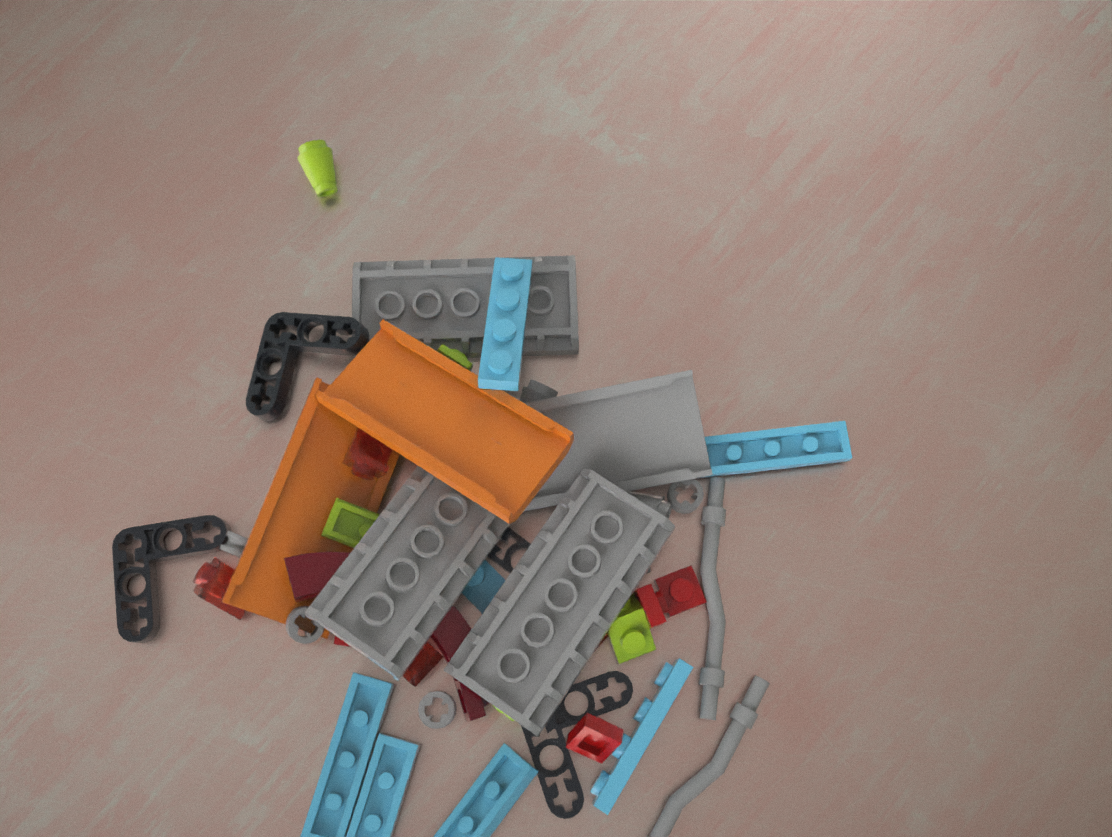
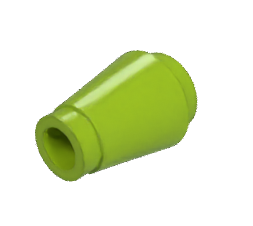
M312 140L302 144L298 148L300 155L297 159L313 189L316 191L317 197H327L335 194L338 189L336 186L332 148L327 146L325 140Z

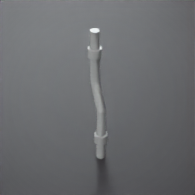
M719 477L710 478L707 506L703 507L701 523L705 525L700 573L710 623L705 667H702L700 670L699 685L703 686L700 718L707 720H716L719 688H723L725 671L721 670L726 620L716 565L720 527L725 526L726 509L723 508L725 479Z
M755 675L741 704L738 702L735 704L729 716L732 718V721L711 762L669 797L649 837H668L682 809L725 772L746 729H752L759 715L756 713V710L770 684L769 682Z

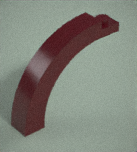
M350 552L305 553L284 558L295 602L298 603L316 598L349 556ZM453 605L430 638L441 651L447 664L471 631V627ZM453 677L465 721H472L486 716L484 707L489 706V702Z

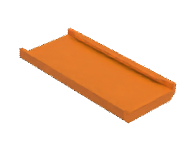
M382 319L379 323L381 329L324 392L319 390L315 394L318 402L509 524L515 522L568 454L574 441V433L503 390L479 389L478 375Z
M318 377L313 382L222 599L223 603L286 624L287 617L293 609L300 606H310L316 599L295 602L284 558L317 552L351 553L354 548L321 536L336 498L377 513L400 455L319 403L315 394L319 390L324 392L330 385L322 382V379ZM299 615L294 622L300 630L312 633L316 627L306 616L302 618ZM324 628L320 637L328 639L330 631Z

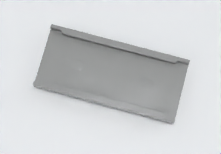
M575 255L506 257L532 260V278L523 356L579 354ZM495 258L354 262L352 318H355L367 328L369 341L381 329L379 323L384 319L436 351L441 344H444L450 349L461 351L467 358H480Z
M692 370L525 403L574 433V441L568 454L523 512L558 505L583 468L593 470L626 492L713 475Z
M417 466L306 610L305 616L310 620L313 619L399 681L510 524Z
M583 468L448 662L444 671L538 737L673 533L675 525L667 517L593 470Z

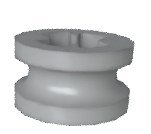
M696 479L674 482L668 489L667 500L673 504L672 509L682 514L691 513L698 508L703 500V488ZM681 487L683 490H686L690 487L693 489L694 493L691 498L695 499V502L692 504L687 500L682 503L678 502L676 497L679 492L675 491L676 488Z
M228 531L226 534L228 542L221 544L219 549L240 558L248 539Z
M300 606L293 609L286 620L288 635L296 642L302 644L316 641L324 630L323 626L312 619L311 623L316 626L311 634L305 631V636L297 634L299 627L294 623L295 619L299 615L305 618V612L309 606Z
M430 692L419 703V718L429 728L438 729L446 727L455 718L456 703L452 696L446 692ZM435 698H442L443 702L441 704H448L449 708L448 714L441 715L440 722L431 720L434 715H427V706L434 705Z

